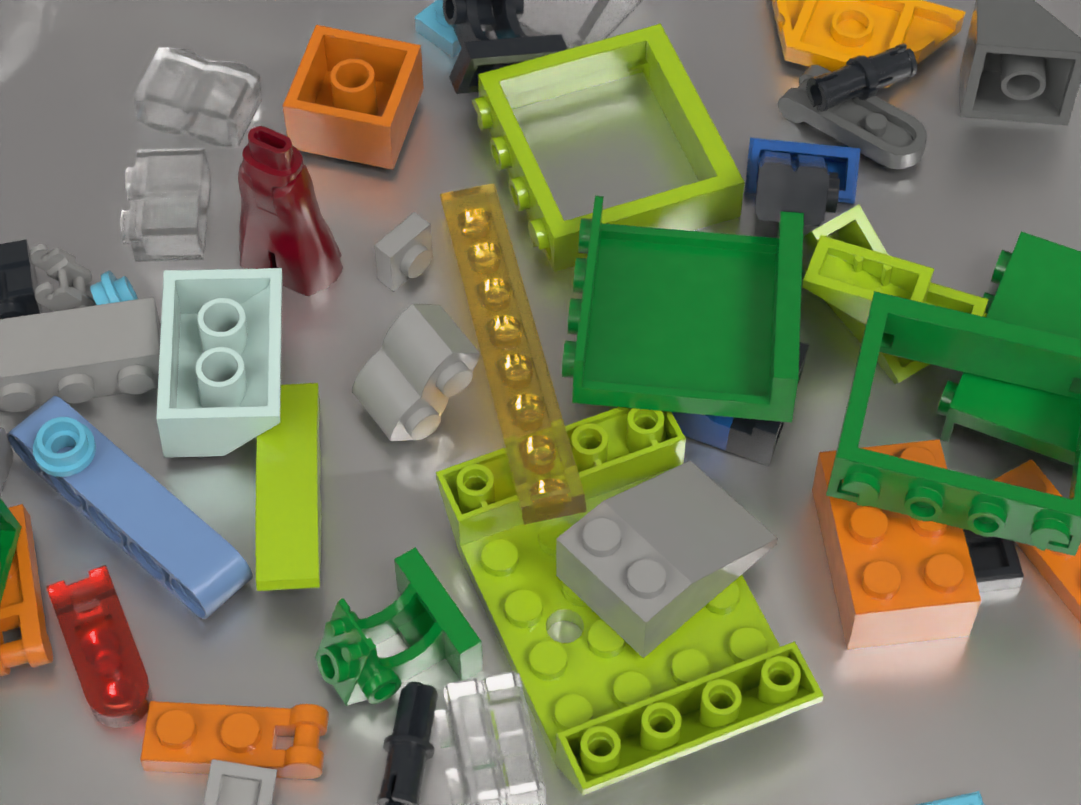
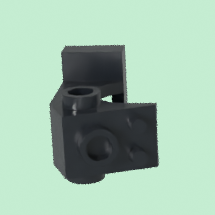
M443 0L445 20L449 25H452L461 45V50L449 76L456 94L479 92L478 74L567 50L568 47L562 34L526 35L518 21L524 12V0ZM484 31H494L497 39L491 40L487 38Z

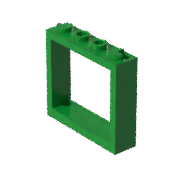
M874 291L826 495L855 502L859 506H872L905 514L919 521H933L970 530L981 536H995L1035 546L1043 551L1048 549L1075 556L1081 543V419L1069 498L858 448L879 352L1081 400V339Z

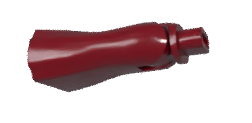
M256 126L248 133L249 143L243 149V161L238 172V185L241 195L239 263L244 269L282 268V283L284 287L304 296H311L321 290L328 289L330 285L337 281L343 270L340 260L342 255L329 226L320 212L314 185L306 165L303 164V157L300 151L292 145L291 139L286 135L264 126Z

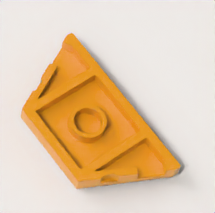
M771 0L784 60L807 67L819 65L831 72L845 66L850 58L858 55H864L865 57L874 56L899 44H906L907 49L911 48L918 65L961 31L965 17V11L924 0Z

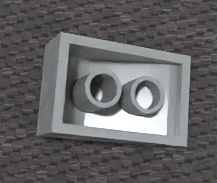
M690 460L602 501L556 539V576L644 658L775 547L778 538Z

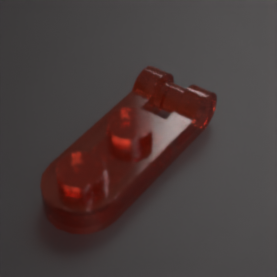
M103 565L89 570L90 577L68 585L65 584L64 580L46 586L90 711L95 719L103 725L122 728L142 720L148 712L149 703L153 700L146 670L107 566ZM97 600L99 601V606L76 614L75 608Z

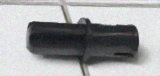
M414 681L408 682L400 692L393 733L386 737L383 743V748L388 754L380 794L377 798L378 805L420 804L419 798L426 761L433 757L435 751L433 744L429 741L438 693L436 688L431 685Z

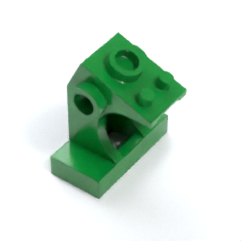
M416 547L394 559L397 589L401 596L390 606L368 618L359 619L357 614L350 610L349 605L343 598L337 602L330 621L325 625L324 636L315 659L323 679L328 684L333 685L346 706L368 700L371 704L381 703L393 696L399 690L402 683L444 659L449 663L461 682L483 671L482 641ZM399 634L408 649L394 656L380 658L377 655L376 645Z

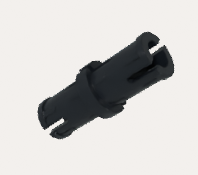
M899 44L874 56L865 57L864 55H858L850 58L845 66L832 72L812 77L807 81L806 89L810 103L813 107L817 106V111L824 112L851 99L859 98L860 100H866L874 97L879 89L914 77L917 72L916 57L911 48L907 49L906 44Z

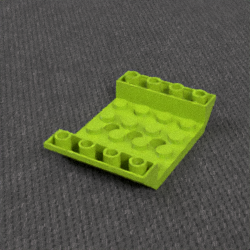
M617 407L436 472L437 484L463 565L556 767L582 795L822 702L824 697L795 641L780 647L743 575H740L644 658L556 576V539L602 501L684 464L686 438L672 412ZM568 621L576 624L581 629L582 634L573 642L561 643L552 639L547 631L557 622Z

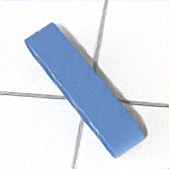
M53 396L7 433L11 447L31 470L198 617L207 619L252 579L253 574L249 565L229 542L60 397ZM57 417H70L84 424L92 432L96 443V453L92 462L83 471L72 476L57 477L45 473L37 465L33 455V443L39 429L46 422ZM64 447L60 449L57 453L68 452L72 450L73 447Z

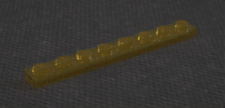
M495 184L440 194L442 212L477 347L480 352L523 524L587 512L584 490Z

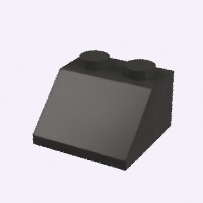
M976 0L960 67V117L1068 125L1081 84V37L1035 0Z

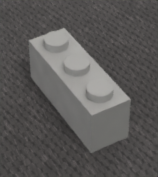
M154 297L0 319V412H23L32 407L42 406L53 396L60 397L68 403H83L91 398L123 393L136 395L158 388L161 324Z

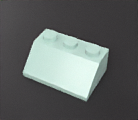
M282 268L164 270L156 416L164 458L225 456L280 423Z

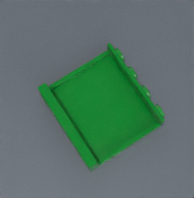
M595 196L592 219L581 218L578 253H587L588 255L587 258L576 257L573 293H582V299L571 298L569 306L567 333L577 335V341H565L563 352L562 377L573 378L572 403L792 423L799 377L804 213L781 211L777 238L606 224L602 223L604 196Z
M1021 231L1013 253L1002 250L991 278L992 283L999 285L996 294L992 295L985 292L982 297L989 299L985 311L987 313L986 317L1081 339V251ZM963 372L959 384L948 380L936 412L946 417L940 440L949 442L955 425L959 424L1074 466L1081 419L1080 399Z

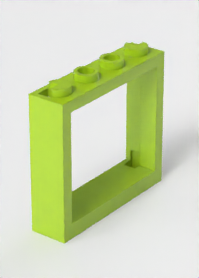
M661 23L478 74L479 97L472 100L477 113L478 127L481 131L489 130L492 137L490 139V146L494 162L498 170L507 169L511 178L509 180V189L514 206L518 212L526 211L530 219L528 231L533 247H538L539 250H544L554 272L574 267L576 257L587 258V253H578L581 218L592 219L593 213L564 221L512 111L515 108L643 73L698 182L603 209L602 223L695 231L741 217L745 182Z

